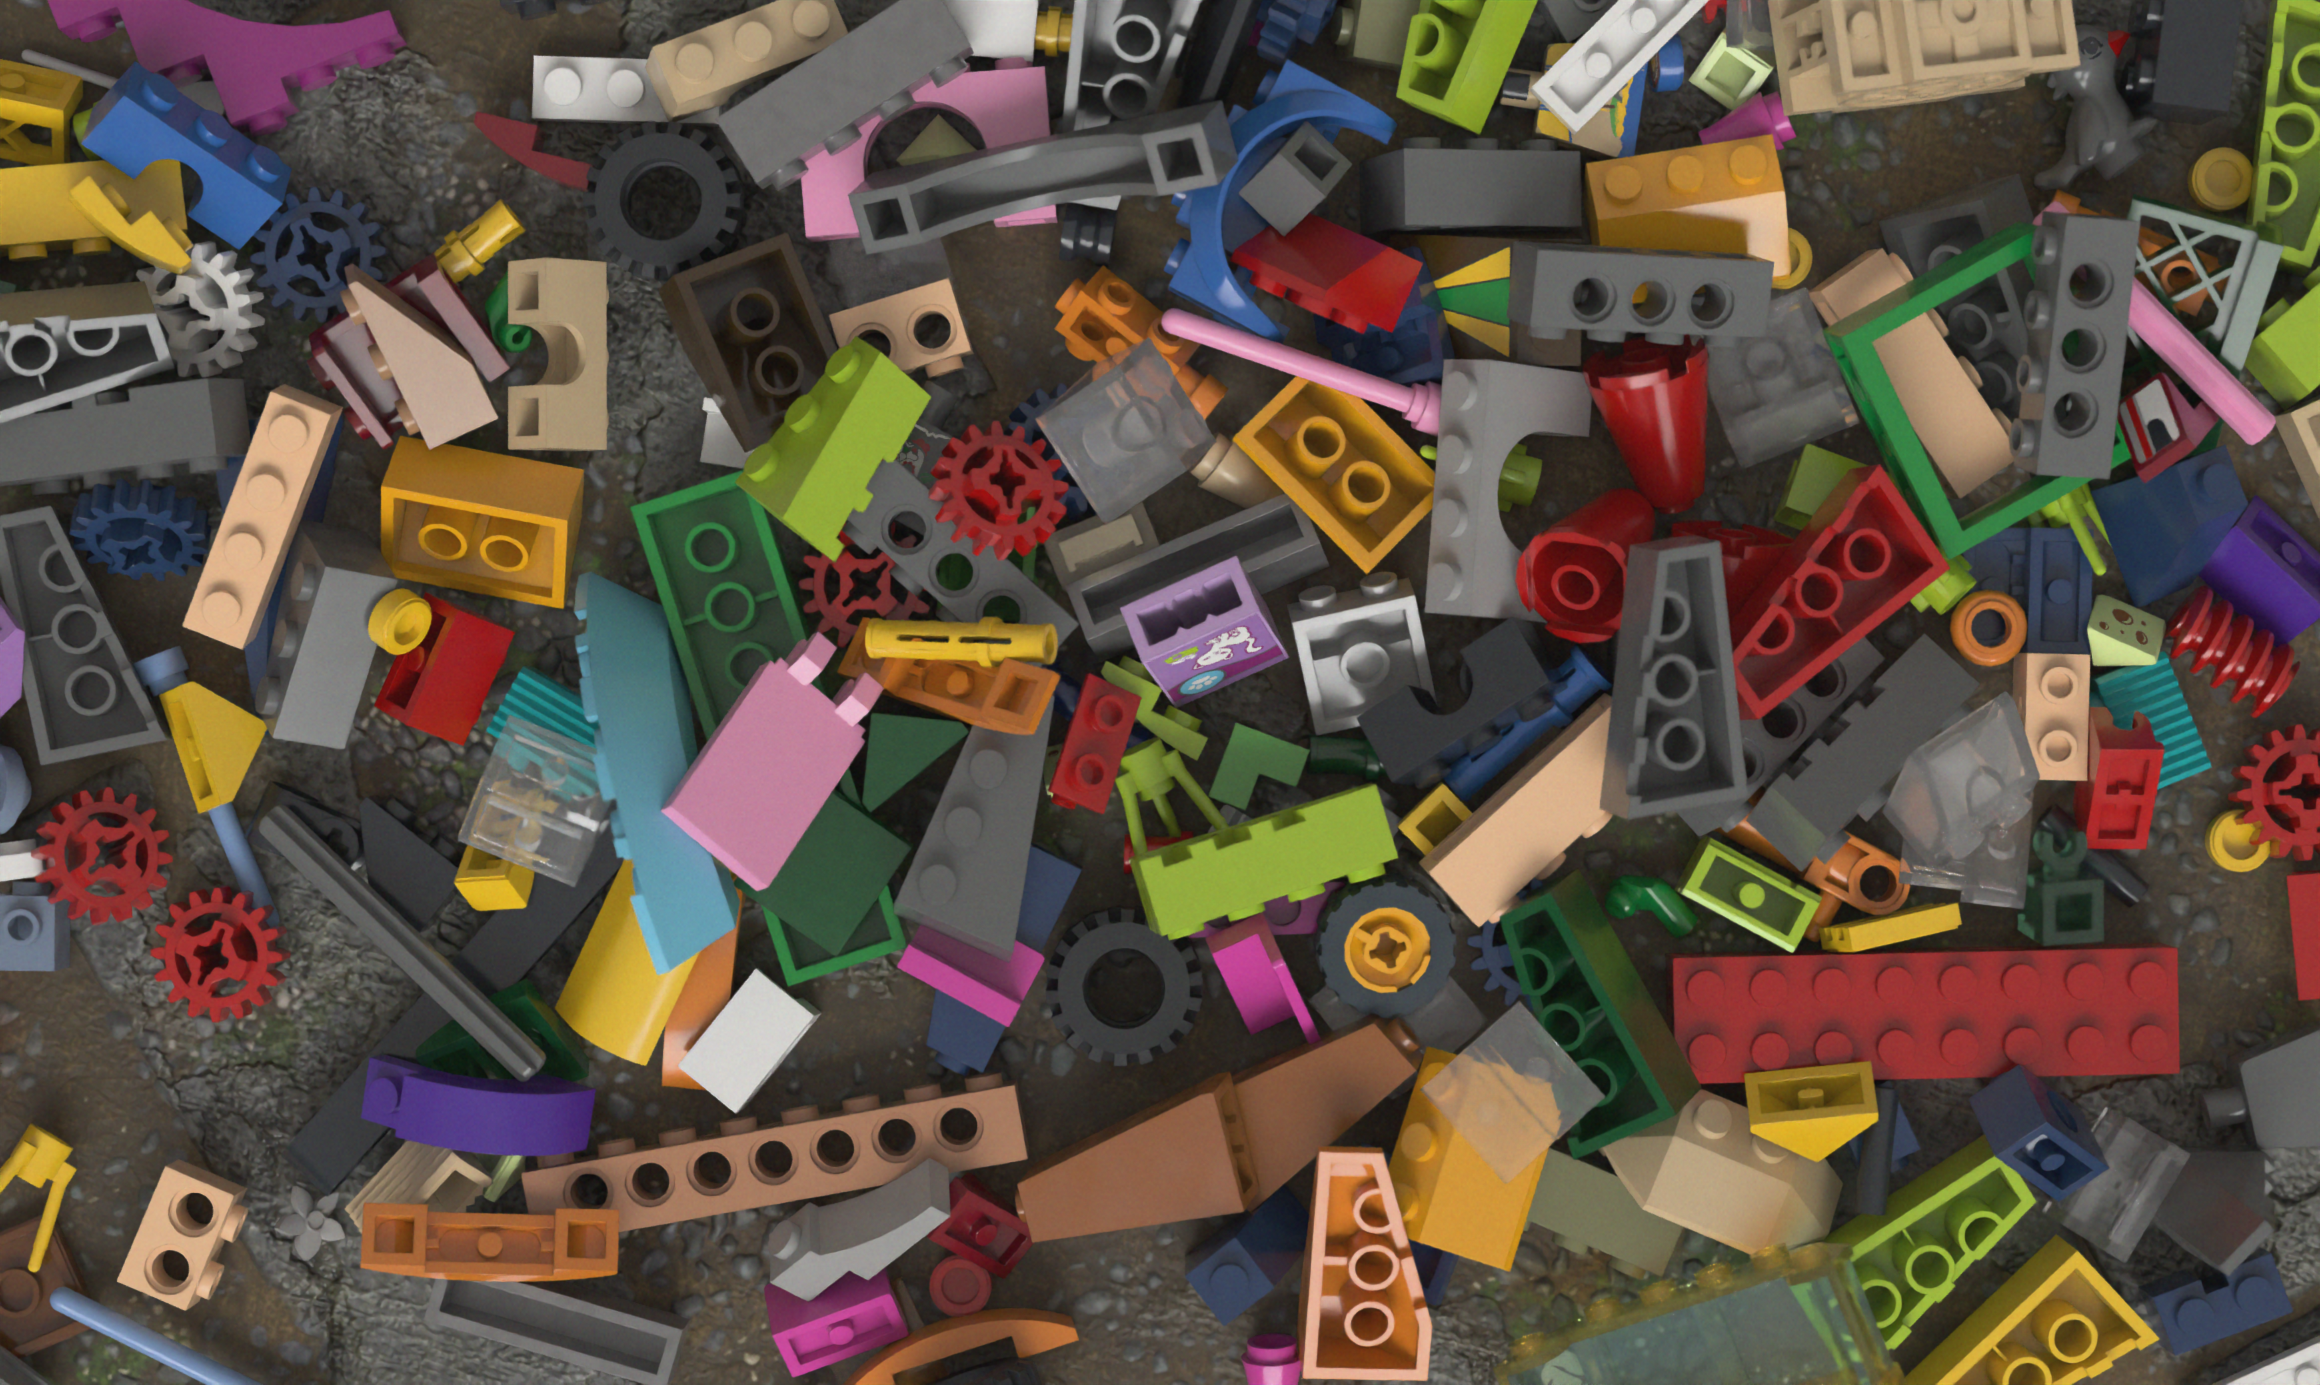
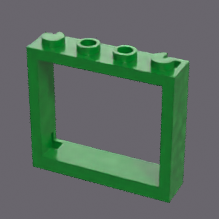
M2018 221L1822 330L1823 336L1902 498L1943 558L1947 560L1956 557L2094 478L2037 475L1957 520L1872 342L2020 259H2023L2035 284L2037 264L2033 261L2031 248L2037 225ZM2069 285L2073 296L2080 292L2075 286ZM2075 329L2071 330L2062 341L2069 358L2074 355L2079 345V337ZM2119 395V401L2125 396ZM2116 420L2111 469L2131 458L2118 420Z

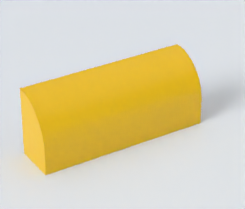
M624 859L554 1009L572 1029L588 1041L616 1056L646 1066L700 952L670 972L657 975L630 898L636 895L632 877V870L635 867L632 859L627 861ZM729 869L732 881H734L736 874Z

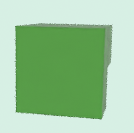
M1235 723L1208 797L1246 810L1258 775L1291 787H1296L1310 750Z

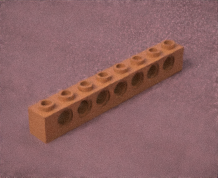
M991 1072L965 1078V1089L942 1093L940 1083H929L903 1089L905 1099L880 1104L879 1094L861 1095L842 1100V1111L819 1114L818 1105H806L781 1111L782 1121L758 1125L756 1115L744 1116L719 1122L721 1130L719 1133L697 1136L695 1126L660 1132L658 1133L660 1143L635 1147L634 1137H628L597 1144L598 1154L574 1158V1154L571 1152L536 1156L537 1165L530 1166L521 1173L528 1214L555 1215L556 1208L619 1210V1232L886 1185L913 1170L928 1158L948 1167V1173L1026 1160L1029 1157L1030 1149L1017 1079L1003 1082L1001 1072ZM953 1108L967 1109L976 1118L977 1132L972 1137L964 1140L952 1138L943 1127V1115ZM891 1119L907 1121L915 1131V1144L909 1149L902 1151L890 1148L882 1138L883 1124ZM830 1130H841L847 1133L854 1144L853 1156L845 1161L829 1159L821 1148L822 1135ZM768 1141L784 1143L792 1153L793 1161L791 1168L784 1172L768 1170L760 1159L762 1144ZM707 1152H718L724 1155L731 1166L729 1180L723 1183H712L706 1180L699 1169L701 1155ZM645 1163L661 1165L669 1176L668 1190L661 1194H652L644 1190L638 1180V1171L641 1165ZM595 1174L604 1180L608 1189L605 1203L591 1205L582 1200L577 1190V1182L581 1175Z

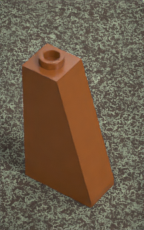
M1372 1013L1320 1036L1321 1040L1309 1045L1307 1042L1231 1076L1260 1188L1246 1208L1250 1213L1317 1156L1318 1146H1329L1417 1070L1424 1056L1418 1050L1421 1042L1413 1029L1399 1017L1393 1020L1391 1018H1379L1378 1014Z
M1230 1072L1218 1073L1036 1162L1018 1182L1015 1203L1019 1218L1022 1222L1028 1224L1032 1243L1244 1212L1260 1188Z

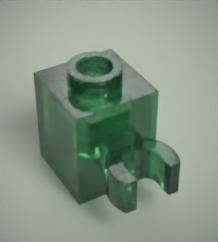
M2075 827L2068 828V844L2059 853H2054L2053 834L2046 830H2037L2033 839V847L2037 857L2043 861V867L2018 869V930L2043 946L2104 941V879L2078 865L2086 855L2088 843L2085 833Z

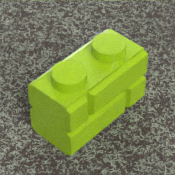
M1703 835L1674 889L1791 953L1797 947L1822 899L1821 896L1791 882L1789 879Z

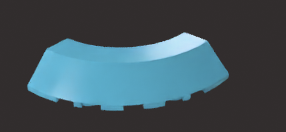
M587 572L578 576L574 609L578 620L587 618L585 633L575 636L576 649L579 653V662L583 678L579 679L585 719L589 723L599 720L600 729L595 730L594 733L598 754L593 755L602 799L604 801L616 799L618 809L613 810L610 816L615 838L614 845L618 858L623 857L626 861L630 859L633 861L635 868L632 870V877L636 895L630 898L657 975L670 972L734 929L737 923L740 900L728 867L661 811L698 756L692 721L690 687L662 605L593 572Z

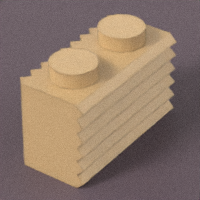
M405 1139L403 1146L376 1175L370 1177L364 1183L362 1190L347 1205L345 1210L350 1214L349 1217L355 1221L354 1224L361 1233L364 1203L428 1204V1212L466 1213V1206L475 1204V1197L483 1195V1188L491 1186L492 1178L473 1152L441 1148Z

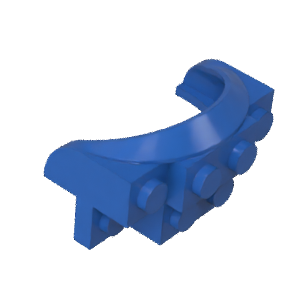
M1289 60L1286 61L1280 74L1271 69L1266 73L1252 101L1258 107L1247 111L1235 104L1227 118L1239 160L1237 164L1217 185L1174 194L1171 204L1180 208L1176 216V223L1191 231L1192 242L1181 237L1164 268V272L1173 276L1169 284V291L1213 313L1215 320L1227 326L1239 327L1253 335L1280 344L1284 343L1290 328L1265 315L1251 301L1257 289L1256 286L1248 283L1253 271L1240 265L1234 271L1229 268L1225 255L1232 257L1237 247L1271 225L1238 192L1264 161L1287 140L1282 136L1296 131L1306 120L1331 144L1334 143L1341 127L1361 132L1388 145L1397 128V123L1380 109Z

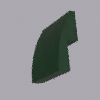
M833 789L767 888L756 891L739 876L736 877L733 883L740 891L825 950L837 956L873 903L887 886L914 844Z
M527 978L487 997L545 1053L546 1060L534 1076L548 1074L571 1082L589 1076V1058ZM452 1019L418 1046L415 1051V1058L421 1066L442 1072L486 1079H516L455 1019Z

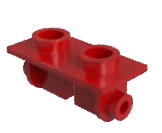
M1090 673L1086 674L1048 789L1049 792L1053 793L1051 801L1054 804L1068 809H1075L1076 804L1099 814H1104L1142 697Z

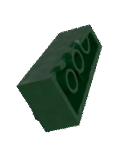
M1576 868L1527 892L1518 902L1500 915L1499 918L1522 993L1530 996L1537 1020L1533 1030L1539 1049H1546L1555 1078V1082L1551 1085L1558 1110L1564 1109L1571 1131L1567 1141L1573 1160L1677 1115L1702 1087L1580 870Z

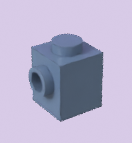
M13 881L12 892L0 894V971H57L70 967V918L67 917L70 902L64 899L51 905L47 901L51 893V881L45 883Z

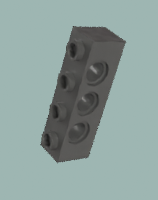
M2043 211L2042 225L2036 228L2032 239V258L2034 263L2037 264L2034 290L2028 293L2024 306V320L2027 328H2029L2027 353L2020 358L2017 368V386L2022 396L2019 418H2016L2012 423L2009 435V447L2011 454L2014 456L2013 466L2038 475L2110 478L2140 221L2116 216ZM2083 265L2086 271V283L2084 288L2077 295L2073 296L2069 289V279L2074 269ZM2075 329L2078 333L2079 345L2074 355L2065 360L2061 351L2062 341L2071 330ZM2068 393L2071 399L2070 413L2065 420L2057 424L2054 418L2055 404L2061 396Z
M1514 241L1506 317L1528 326L1527 335L1537 338L1565 339L1567 329L1587 330V338L1598 341L1624 342L1626 332H1646L1645 340L1653 343L1681 345L1684 341V334L1704 335L1703 343L1708 345L1741 347L1742 337L1766 338L1774 262L1748 253ZM1587 279L1589 284L1588 296L1580 306L1575 308L1573 304L1574 290L1582 280ZM1645 282L1647 285L1646 300L1641 307L1634 310L1632 305L1634 291L1640 284ZM1704 285L1705 300L1702 306L1693 313L1691 309L1692 296L1700 286Z
M896 458L893 463L883 460L878 465L866 486V489L874 495L864 512H858L853 508L847 518L849 521L841 529L868 554H871L878 546L895 561L896 564L888 572L916 597L925 588L942 603L943 606L937 611L936 615L944 622L979 623L982 617H985L988 603L993 598L1004 595L1014 599L1019 605L1021 617L1018 624H1053L1057 631L1058 648L1080 624L1007 557L1004 561H998L993 546L987 545L979 556H975L972 554L973 540L968 536H965L956 543L950 540L952 532L956 528L952 520L937 523L934 518L944 505V502L929 499L928 492L930 488ZM910 511L922 517L926 525V534L919 545L905 549L894 541L891 527L898 515ZM958 553L967 557L971 562L973 578L964 589L952 591L941 583L938 576V568L945 557ZM983 640L988 644H1011L1012 642ZM1022 662L1040 668L1043 665L1040 662Z
M1865 637L1861 638L1814 675L1820 687L1819 696L1813 695L1803 684L1767 712L1776 719L1779 725L1778 738L1773 737L1766 731L1762 717L1759 720H1740L1748 797L1676 810V813L1699 837L1718 827H1721L1725 832L1733 829L1754 808L1747 799L1761 785L1768 790L1784 772L1787 773L1794 764L1789 759L1792 753L1801 744L1808 749L1818 738L1821 740L1828 730L1835 724L1829 716L1843 702L1849 708L1855 701L1861 699L1875 683L1869 675L1885 658Z

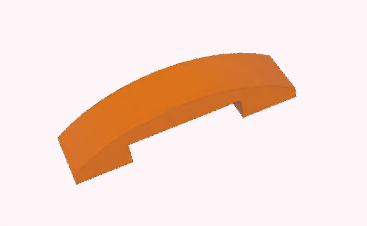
M862 618L837 671L842 677L856 681L860 674L866 672L884 688L881 694L974 726L1005 733L1034 735L1060 679V676L1054 671L1005 658L1003 663L996 668L982 667L978 661L870 658L866 650L865 634L871 619ZM921 638L912 639V641L927 642Z
M736 887L735 889L740 900L736 927L700 951L666 1022L662 1086L706 1090L679 1068L678 1065L733 997L742 908L745 906L746 894Z
M364 1203L361 1268L415 1277L492 1282L558 1281L617 1275L619 1210L556 1208L555 1215L428 1212V1204Z
M1026 1308L983 1310L973 1315L943 1319L909 1333L910 1336L896 1340L864 1362L843 1385H898L895 1377L896 1373L1010 1336L1013 1338L1019 1358H1025L1075 1342L1079 1338L1072 1316Z

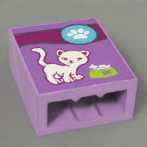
M1237 556L1120 608L1142 663L1175 708L1289 658L1265 600Z

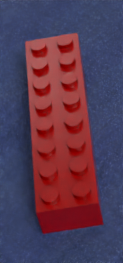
M2164 943L1865 949L1857 952L1794 950L1793 953L1789 951L1665 953L1667 1026L1700 1084L1745 1083L1744 1074L1867 1061H1871L1873 1080L1989 1078L2009 1072L2019 1064L2036 1077L2180 1074L2178 948Z

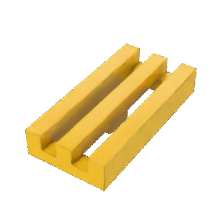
M1929 903L1893 911L1889 914L1870 916L1818 929L1823 950H1827V952H1857L1956 929L1962 922L1958 903H1938L1934 905Z

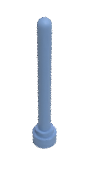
M180 646L134 663V667L143 685L150 687L153 697L182 684L189 683L184 671L190 668ZM232 802L209 810V815L241 892L247 890L254 892L251 907L255 910L270 904L274 910L267 923L270 928L276 927L279 923L278 912L251 847L244 838L245 833Z
M67 1287L56 1288L50 1295V1304L56 1311L206 1385H263Z

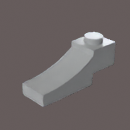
M928 1158L898 1179L861 1196L822 1207L809 1202L788 1220L780 1222L773 1232L769 1234L770 1283L810 1302L848 1271L867 1280L871 1279L951 1216L948 1167Z

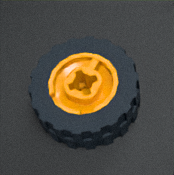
M1390 872V875H1379L1350 884L1349 881L1344 883V888L1339 892L1334 891L1327 899L1328 904L1324 911L1320 910L1316 920L1318 929L1317 933L1314 932L1313 944L1316 949L1315 957L1329 988H1332L1337 998L1345 1005L1349 1003L1355 1007L1357 1012L1368 1015V1013L1378 1014L1379 1018H1392L1391 1015L1402 1013L1404 1016L1415 1012L1414 1009L1422 1004H1425V1006L1435 999V993L1440 988L1444 989L1449 981V971L1451 968H1454L1456 961L1454 945H1457L1456 935L1452 929L1451 920L1433 892L1430 893L1421 882L1414 878L1408 880L1402 874Z

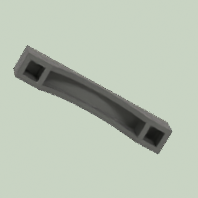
M1220 100L873 172L848 197L866 255L923 244L983 222L1054 204L1117 195L1162 196L1217 185L1239 160L1223 103Z

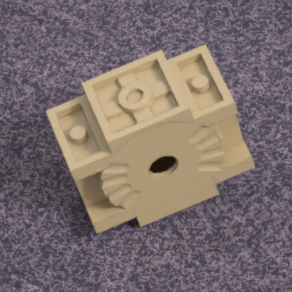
M1768 0L1784 116L1825 111L1841 113L1947 101L1958 96L2011 91L2024 87V77L2030 74L2069 70L2081 65L2072 0Z

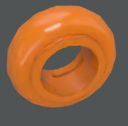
M1984 589L1972 592L1959 602L1952 613L1949 630L1952 643L1962 657L1975 665L1992 667L2005 664L2019 653L2026 642L2028 624L2025 611L2016 599L2003 591ZM1987 609L1999 612L2006 624L2005 636L2002 641L1991 647L1978 643L1973 637L1971 630L1972 620L1975 615Z

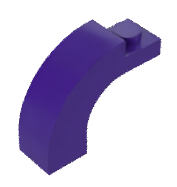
M380 1055L369 1058L361 1118L396 1129L395 1137L441 1148L496 1155H557L587 1149L596 1089L548 1074L533 1076L525 1082L518 1079L468 1077L442 1072L388 1055Z

